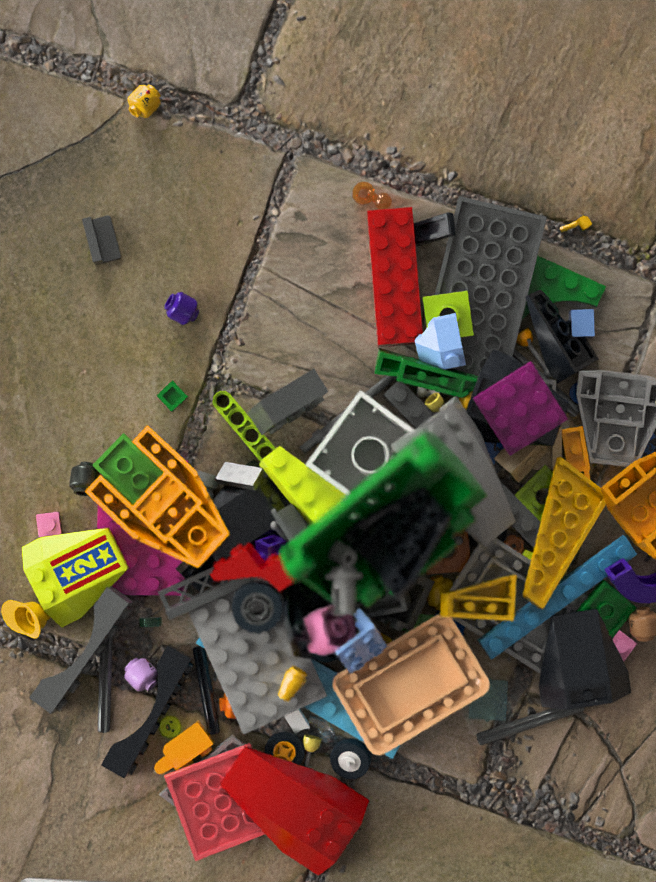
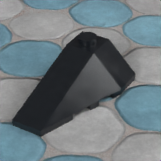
M541 289L525 297L544 363L551 377L556 380V384L598 360L597 355L585 337H572L571 322L569 320L564 321L558 314L557 306Z

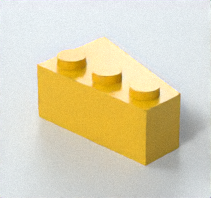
M507 575L441 593L440 617L514 621L516 575Z

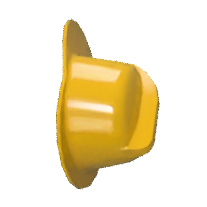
M8 600L3 603L1 608L5 623L15 632L31 638L39 637L41 630L51 618L44 612L42 606L34 601L21 603Z

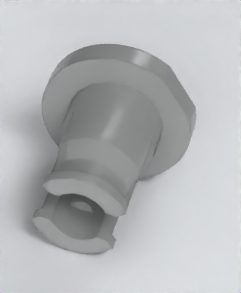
M332 567L331 573H326L325 575L327 581H332L335 608L333 615H356V611H354L356 580H362L363 573L357 572V567Z

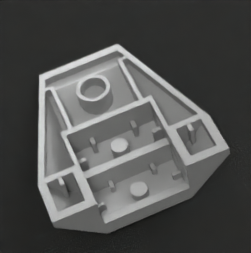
M579 370L576 394L590 462L621 467L629 466L632 462L641 458L656 428V378L606 370Z

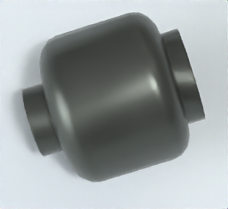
M80 462V465L72 468L69 487L74 490V494L89 496L85 493L86 489L100 476V473L92 466L93 463Z

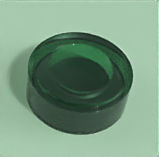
M162 617L139 618V626L160 627L162 625Z

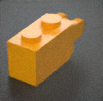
M199 720L164 745L163 753L165 756L156 762L154 766L156 773L159 775L163 774L173 767L176 771L179 768L188 767L194 764L193 758L199 754L201 757H204L213 750L211 746L214 744V741Z

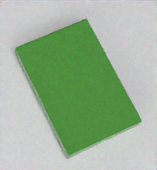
M125 433L92 465L133 505L164 473Z

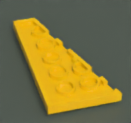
M562 457L556 458L522 594L524 598L539 609H544L606 505L601 488Z

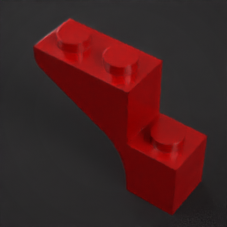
M250 542L244 546L241 544L237 545L230 551L231 555L226 559L224 557L219 558L213 564L214 569L210 573V576L216 581L250 577L263 578L273 584L279 592L294 582L284 569L280 553L278 555L273 553L264 560Z

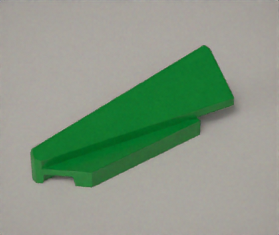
M381 348L378 350L374 374L397 376L396 380L402 383L460 398L467 396L474 390L479 377L452 368L443 370L417 358Z

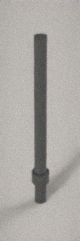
M386 375L366 391L365 394L373 398L393 382L397 376ZM345 410L321 430L318 428L312 433V437L299 447L304 454L318 443H322Z

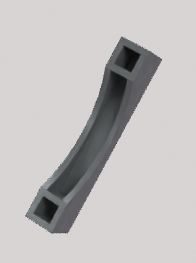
M113 586L107 587L94 605L93 631L82 655L65 671L42 679L29 698L50 714L57 711L61 712L68 703V700H66L70 692L73 694L80 686L81 682H79V679L83 674L87 675L94 666L91 662L96 655L99 657L106 649L105 643L108 638L112 639L120 629L117 625L122 619L126 620L133 609L130 607L134 602Z

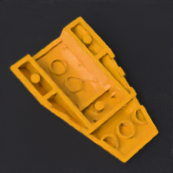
M653 452L632 462L603 485L601 491L608 511L632 542L656 559V452Z

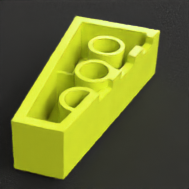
M281 446L262 459L259 464L308 525L312 524L346 496Z

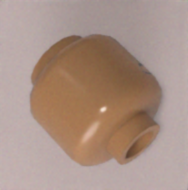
M650 607L636 608L637 611L629 615L630 634L637 641H651L656 636V612L651 611Z

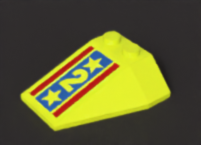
M110 528L40 537L22 547L24 572L44 612L61 628L82 618L95 605L105 589L113 586L129 569Z

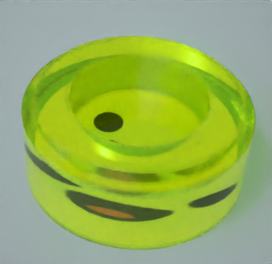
M172 715L165 716L160 721V734L168 739L178 736L182 728L180 720Z

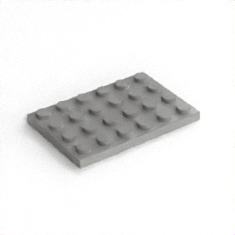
M253 578V582L262 581V583H268L275 588L273 584L263 578ZM237 590L188 611L243 734L327 697L311 659L293 656L284 623V599L278 590L277 592L280 594L283 604V613L276 626L266 633H248L247 630H243L237 625L232 614V600ZM255 602L251 605V610L255 613L261 612L264 608L260 602ZM294 665L304 670L308 675L306 683L288 702L280 698L278 693L286 670Z

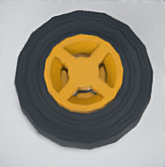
M281 731L268 739L265 745V753L301 765L304 759L305 748L302 740L296 734Z

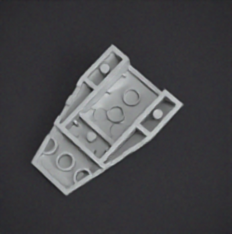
M455 396L440 407V411L417 429L406 433L393 443L392 447L398 453L426 430L439 438L459 458L488 495L471 509L476 521L465 529L482 547H485L516 521L482 434L457 396Z

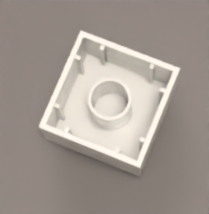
M360 390L308 460L306 466L347 495L397 454L392 444L414 429Z

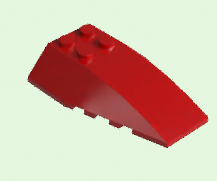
M247 746L243 748L220 783L221 787L282 853L318 876L336 863L360 827L369 803V799L330 774L321 773L312 768L274 757L271 754Z

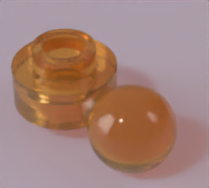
M360 182L352 190V198L357 204L366 205L374 202L379 210L388 209L392 204V198L389 194L385 192L376 194L373 186L368 182ZM360 190H365L367 192V196L365 198L359 196Z

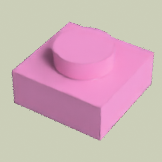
M60 512L36 515L39 537L62 534Z
M620 630L612 638L622 660L625 661L637 643Z

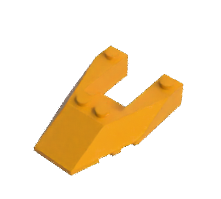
M147 425L132 442L164 473L134 505L101 475L86 489L85 493L132 538L199 568L228 538L230 533L197 471Z

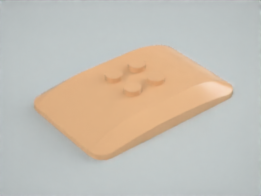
M440 614L387 644V647L380 655L370 659L360 670L350 674L345 669L338 673L333 679L332 686L368 749L375 755H383L488 692L490 683L451 617H440Z

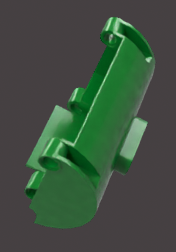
M425 430L280 550L284 569L294 581L298 582L301 579L333 603L332 581H327L325 574L331 573L332 567H340L341 565L327 558L332 544L338 540L352 547L343 535L360 519L424 486L452 519L419 574L420 576L457 546L453 534L456 532L460 534L476 521L471 509L488 495L459 458L439 438ZM357 553L356 560L351 567H357V572L363 573V579L356 580V602L360 600L369 608L385 595L384 590L388 588L382 583L384 580L367 560Z

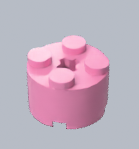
M334 604L310 612L307 617L303 618L311 641L307 644L308 650L311 653L323 656L335 653L336 650L356 636L353 616L351 614L348 616L333 615V612H335Z

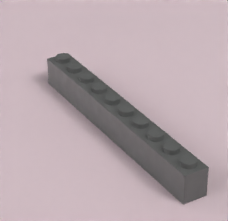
M397 381L383 395L414 429H417L435 415L402 382ZM500 481L516 521L510 527L534 550L540 521Z

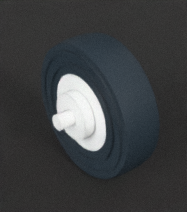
M344 739L334 746L330 755V764L339 776L345 779H358L368 771L371 764V754L367 746L361 741Z

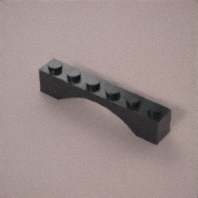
M167 645L156 665L158 692L150 715L136 732L111 746L101 766L124 779L128 774L133 775L138 766L135 760L139 754L143 756L147 750L149 743L146 741L150 734L154 736L160 726V723L157 721L161 714L164 716L167 714L171 703L168 701L172 694L176 696L183 684L179 681L183 674L188 676L194 665L190 662L193 657L171 645Z

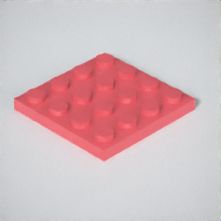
M250 743L164 775L195 861L265 835L220 785L245 746L252 748Z

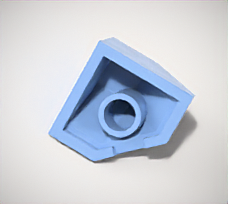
M456 314L433 318L428 323V328L422 335L419 334L415 339L419 360L443 370L466 365Z

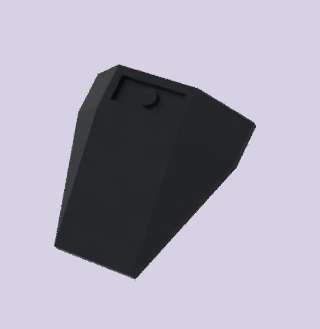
M497 350L492 351L480 371L466 409L482 434L484 442L491 443L501 442L473 400V397L524 366L515 357ZM547 385L566 415L570 403ZM562 424L528 445L554 446Z
M256 460L246 464L247 466L261 468ZM266 473L256 490L224 485L212 500L230 533L228 538L212 553L215 561L221 557L225 559L231 555L230 551L239 544L244 546L250 542L256 549L255 540L274 534L280 537L277 531L270 527L271 522L275 521L271 511L275 509L276 512H279L291 503Z
M422 486L360 519L343 537L357 553L367 560L384 580L382 583L398 599L417 580L452 517L428 490Z
M301 579L298 582L294 581L283 589L284 623L293 656L323 662L340 659L336 653L323 656L311 653L308 650L307 644L311 641L303 618L307 617L310 612L333 605V603Z
M597 608L551 616L538 683L542 707L563 710L613 703L631 693L629 672Z

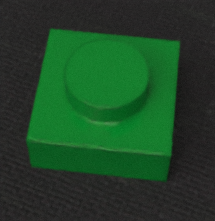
M173 380L156 395L171 412L188 398Z

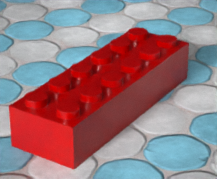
M412 207L368 210L367 223L377 346L415 345V339L419 334L422 335L423 331Z

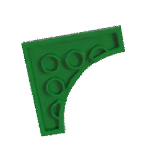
M537 255L528 295L541 289L553 303L568 301L597 307L606 286ZM527 301L525 304L522 320L530 314Z

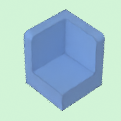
M594 309L569 311L572 337L593 338L595 336Z

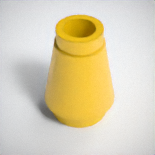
M292 665L290 669L286 670L278 696L289 702L306 683L308 674L299 667Z

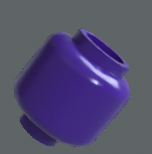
M183 292L171 294L164 306L167 317L181 325H186L190 321L194 322L199 314L197 301Z

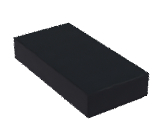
M447 212L414 223L415 245L422 246L454 236L453 213Z

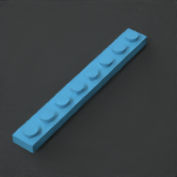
M620 536L563 577L544 609H539L529 602L514 613V621H502L477 639L492 660L607 577L604 571L605 568L622 558L628 562L637 553L626 536Z

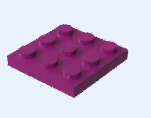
M531 361L473 397V400L509 456L568 420Z

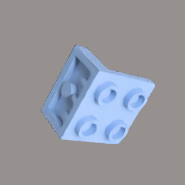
M360 608L356 610V615H354L357 620L354 625L360 633L335 652L350 674L360 670L366 662L380 655L387 647L375 626Z

